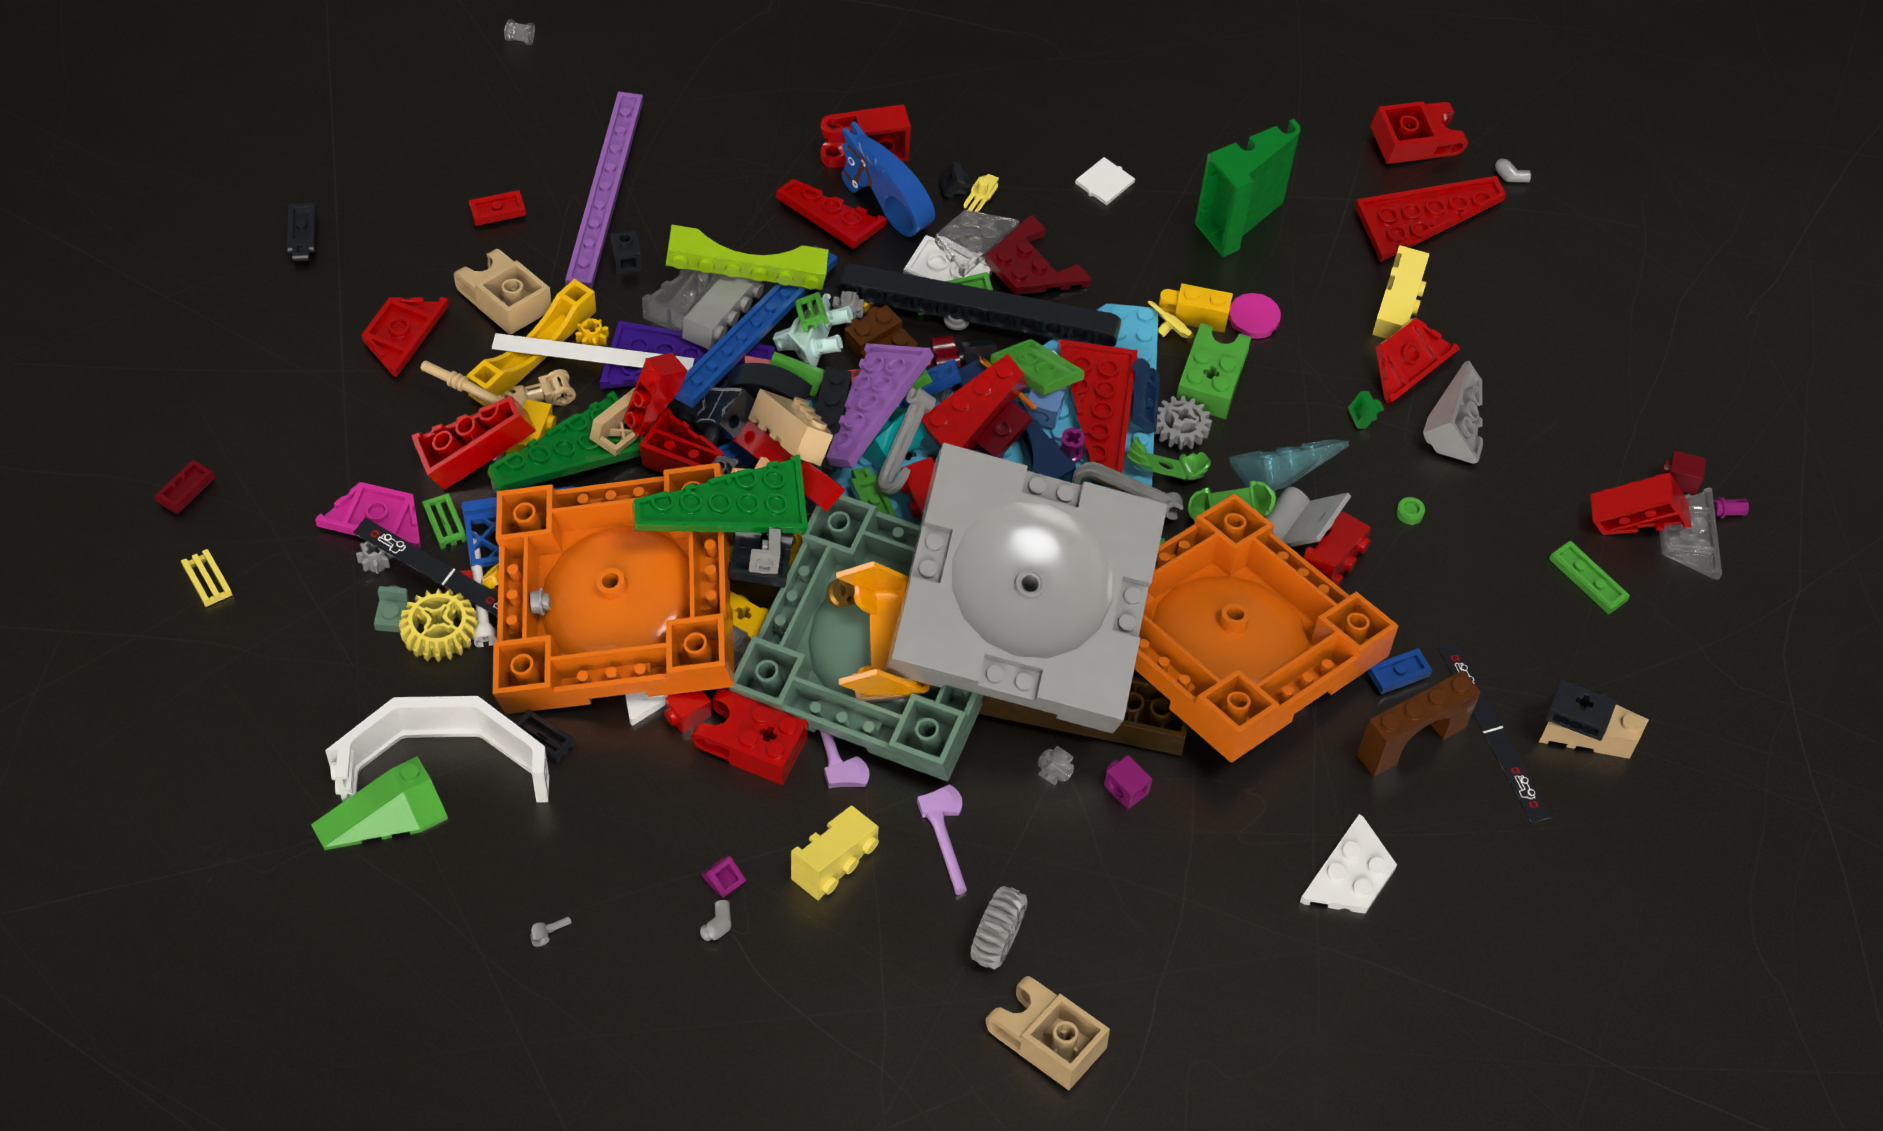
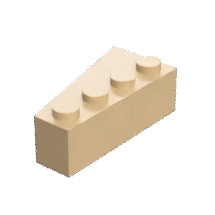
M760 389L748 419L751 422L759 423L757 427L763 431H767L768 428L769 436L773 440L780 442V445L793 456L800 454L801 460L821 466L833 434L827 428V424L821 421L822 417L815 413L816 410L810 407V403L804 399L794 397V400Z

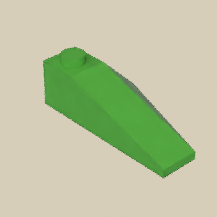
M418 756L388 770L312 823L311 826L324 850L361 844L363 840L381 837L382 840L392 838L393 834L409 831L410 834L420 833L447 820L448 817L431 778Z

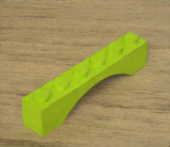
M671 225L666 266L677 269L696 270L703 273L722 274L729 277L748 278L755 281H767L781 285L799 286L810 290H822L826 278L829 249L802 245L794 250L780 254H746L719 245L704 235L699 229Z

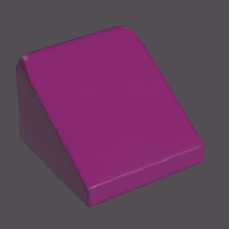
M731 856L722 857L701 873L704 880L721 898H724L747 881Z

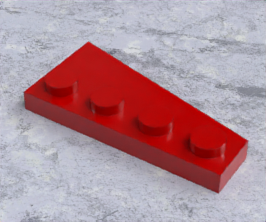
M795 179L777 189L776 192L778 200L853 249L886 226L887 218L878 215L877 218L868 215V210L859 206L856 209L844 204L843 199L838 197L823 196V191Z

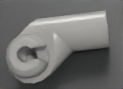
M1499 159L1496 162V171L1506 182H1530V170H1517L1507 159Z
M720 900L715 902V917L700 929V935L705 941L717 940L730 930L731 915L729 901Z

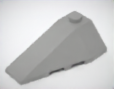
M1470 361L1464 362L1428 416L1423 434L1426 442L1431 444L1437 453L1474 464L1479 462L1483 447V439L1480 436L1478 437V428L1483 426V419L1479 416L1478 406L1482 405V379Z

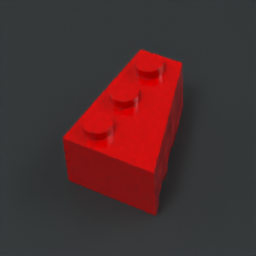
M667 407L639 444L643 466L662 474L667 469L713 464L718 455L725 456L723 451L704 436H699L692 431L689 424L677 419Z
M1671 473L1659 474L1652 478L1630 482L1623 486L1604 489L1601 492L1590 494L1593 522L1602 535L1638 532V528L1654 526L1656 531L1665 530L1666 525L1682 524L1683 529L1692 528L1689 501Z

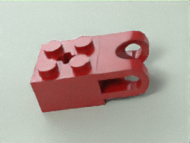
M1422 101L1380 106L1370 125L1387 164L1454 156L1462 153L1468 145V140L1463 131L1451 130L1445 127L1450 123L1455 113L1449 102L1425 104Z
M904 104L832 114L822 119L821 132L828 142H825L821 147L820 159L827 167L845 166L846 157L842 146L846 141L842 129L846 127L852 132L851 123L854 121L869 138L884 146L902 162L909 161L911 125ZM830 126H835V127H838V128L832 129V128H829V127H830ZM831 153H833V154L839 153L837 156H829V155H828V154H831Z
M718 689L712 698L713 708L716 713L727 720L718 725L698 724L691 735L694 745L703 751L728 760L730 765L783 786L807 741L808 721L730 690Z

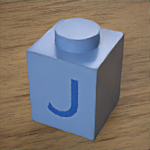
M1031 389L1030 394L1025 393L1024 395L1036 405V409L1032 410L1022 401L1026 412L1032 416L1033 420H1037L1040 425L1055 429L1063 406L1064 392L1056 390L1043 396L1034 389Z

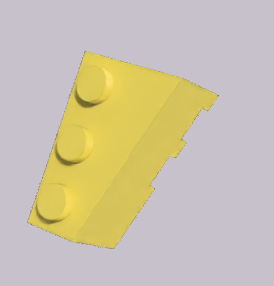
M852 805L827 824L829 829L821 836L816 832L811 835L809 841L812 843L804 849H800L797 846L791 851V879L816 900H819L825 893L827 895L832 893L837 887L839 879L845 873H852L857 867L859 859L865 853L870 854L879 843V826Z

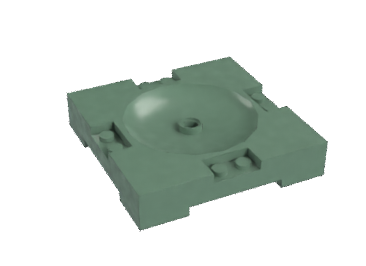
M841 495L827 511L816 505L808 522L807 532L801 536L803 543L787 574L786 587L780 588L757 637H752L734 673V686H730L729 689L732 692L808 721L809 731H822L865 747L869 753L949 781L981 710L984 695L948 685H943L942 688L930 685V689L927 692L918 695L912 693L910 698L874 703L857 699L854 690L839 685V679L858 673L861 667L871 666L870 614L862 611L856 604L842 608L834 607L826 596L828 584L837 579L836 572L873 561L909 577L921 526L879 512L877 506L845 495ZM1022 584L1026 591L1033 592L1029 585Z

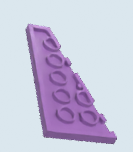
M866 343L864 349L866 352L865 358L861 359L859 363L860 373L854 377L845 403L846 413L839 420L841 426L839 433L834 435L826 457L830 466L853 468L934 357L930 348Z

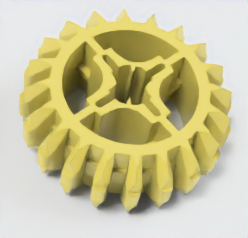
M438 588L436 594H431L426 590L425 597L422 598L416 595L415 603L407 602V610L402 611V620H399L400 635L408 651L413 650L417 658L424 655V659L427 662L432 657H435L440 662L441 657L447 656L451 661L453 653L462 656L463 648L470 649L471 640H474L476 634L475 628L478 626V620L476 619V610L472 608L469 599L464 600L461 593L454 596L451 589H449L445 594H442V591ZM455 617L461 620L459 627L454 626L453 620ZM419 623L424 625V631L421 634L416 630Z

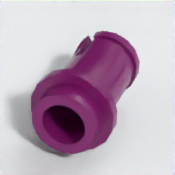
M1718 497L1711 503V512L1718 518H1724L1727 515L1745 516L1749 511V503L1746 502V498L1725 499L1724 497Z

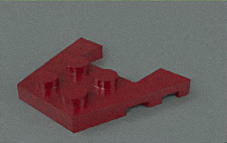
M1033 215L1023 221L990 250L985 257L984 262L1014 295L1046 292L1047 288L1052 287L1067 290L1070 289L1071 285H1080L1081 288H1086L1090 286L1092 278L1079 264L1056 272L1032 246L1030 242L1044 237L1046 232L1045 227Z

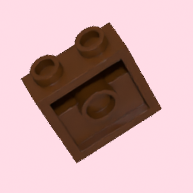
M887 305L881 308L878 306L872 307L867 312L866 317L861 320L852 319V323H847L844 330V343L860 359L865 358L866 352L864 349L866 343L918 347V343L902 328V320Z

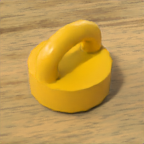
M499 563L494 565L481 580V583L486 588L497 594L498 588L496 586L498 585Z

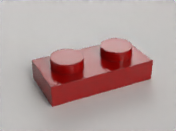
M519 190L469 200L475 226L526 216L525 206Z

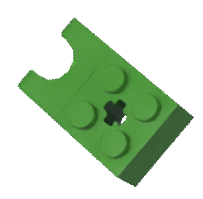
M1201 323L1178 386L1176 400L1179 401L1182 396H1185L1186 401L1190 402L1192 398H1195V405L1204 404L1203 411H1209L1210 415L1226 419L1252 337L1239 334L1234 342L1223 344L1216 341L1212 336L1213 326Z

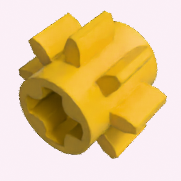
M587 318L582 324H577L578 332L575 333L577 343L582 342L585 345L601 347L602 345H607L606 337L609 336L608 327H602L601 319Z

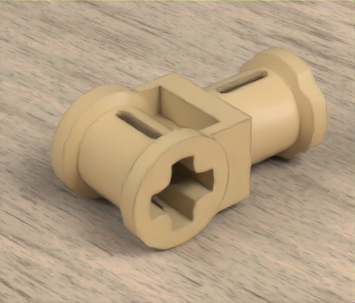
M562 369L554 370L548 375L538 377V384L526 387L520 385L526 390V399L544 401L552 405L562 406L571 403L576 398V393L569 384L570 376L566 370Z

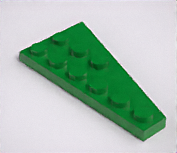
M612 391L606 395V399L603 401L592 403L589 405L588 410L581 414H574L547 430L545 436L538 440L534 438L529 441L522 450L518 452L513 451L489 465L488 475L498 491L517 489L640 457L639 444L644 439V436L637 438L616 456L589 439L593 419L619 400L615 392ZM626 423L623 424L624 429H630ZM608 436L606 438L615 445L621 441L620 436Z
M800 454L792 456L787 461L779 463L777 461L769 462L765 467L754 470L747 468L711 478L703 484L695 485L692 483L685 485L683 489L670 493L663 491L634 499L632 504L634 531L769 533V528L781 529V533L806 534L808 523Z

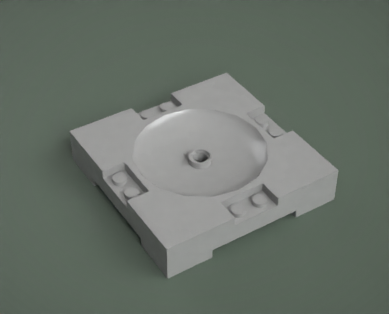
M943 443L935 460L923 510L921 527L885 672L940 688L943 685L952 686L1057 714L1056 719L1114 733L1125 717L1141 638L1139 633L1149 586L1152 584L1168 504L1085 481L1082 485L1027 471V465ZM1022 584L1029 585L1033 592L1026 591Z

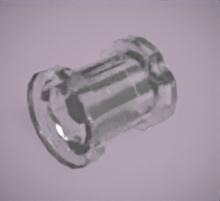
M508 19L504 31L505 40H518L525 42L526 45H531L534 39L535 26L533 23L525 25L515 23L513 19Z

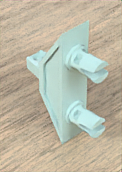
M827 294L822 297L829 323L824 325L823 321L818 322L819 327L814 329L813 325H809V331L804 332L800 319L797 317L792 327L774 334L773 340L778 351L795 350L802 362L815 367L822 354L842 352L843 343L840 335L828 337V334L833 325L852 323L853 312L850 306L832 310ZM816 302L813 307L815 314L818 315L820 312ZM807 309L804 312L806 319L810 318V314Z

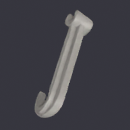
M912 388L907 394L906 399L910 405L879 473V489L887 495L897 493L905 484L910 474L909 468L904 467L897 478L896 476L923 415L930 412L936 403V399L921 388L918 391Z
M1083 463L1075 469L1072 476V483L1081 485L1080 482L1083 478H1091L1115 490L1168 504L1165 515L1168 519H1178L1176 507L1183 510L1182 497L1178 493L1162 492L1100 463Z

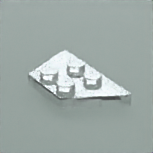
M964 210L936 234L935 243L940 250L945 252L946 258L950 263L955 262L959 267L958 273L964 277L985 259L986 254L1019 226V221Z
M1708 487L1703 489L1700 494L1694 496L1690 494L1685 495L1689 501L1692 528L1683 529L1682 524L1666 525L1665 530H1660L1662 555L1708 577L1719 580L1722 575L1718 534L1712 488Z

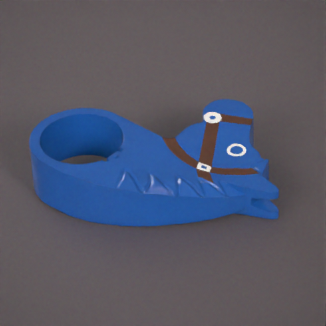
M855 121L851 123L852 132L846 127L843 128L842 133L846 142L842 148H844L846 164L842 171V179L851 192H857L865 186H870L890 224L904 236L912 237L930 225L935 219V209L926 189L914 173L893 153L869 138Z

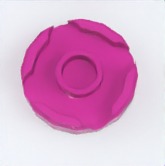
M1249 293L1237 297L1232 302L1228 320L1235 331L1237 329L1243 335L1260 339L1270 336L1275 329L1277 330L1281 312L1278 305L1271 298L1263 294Z

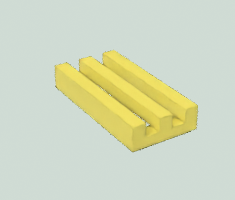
M208 549L202 551L203 555L201 556L197 554L192 555V559L189 561L186 558L181 560L205 607L232 596L231 589ZM204 562L208 563L223 592H218L203 565ZM197 566L213 594L212 597L208 598L192 569L193 567Z

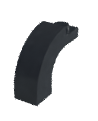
M745 363L733 367L727 380L720 387L744 388L753 398H756L759 390L763 389L794 400V397H798L807 401L813 386L798 375L781 367L765 363Z

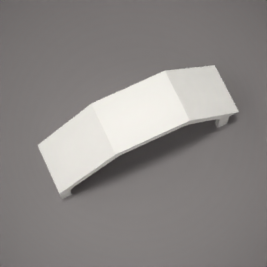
M479 696L393 697L325 750L331 769V778L335 780L336 795H341L342 802L357 793L358 775L361 769L401 739L480 737L532 774L536 802L549 801V770L545 746Z

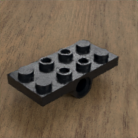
M735 532L728 579L785 588L794 533H781L778 574H762L749 572L750 554L752 549L762 548V540H768V533Z

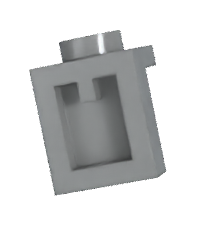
M769 528L768 540H762V548L751 550L749 572L778 574L781 529Z

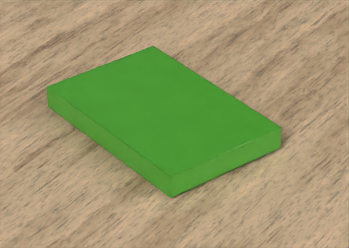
M1032 339L991 354L990 363L992 364L1006 354H1009L1023 371L1027 386L1043 396L1084 379V371Z

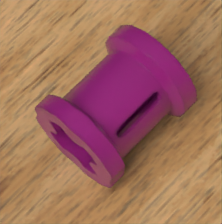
M1068 428L1062 433V445L1059 449L1066 456L1071 457L1074 463L1079 462L1083 457L1084 433L1080 429Z

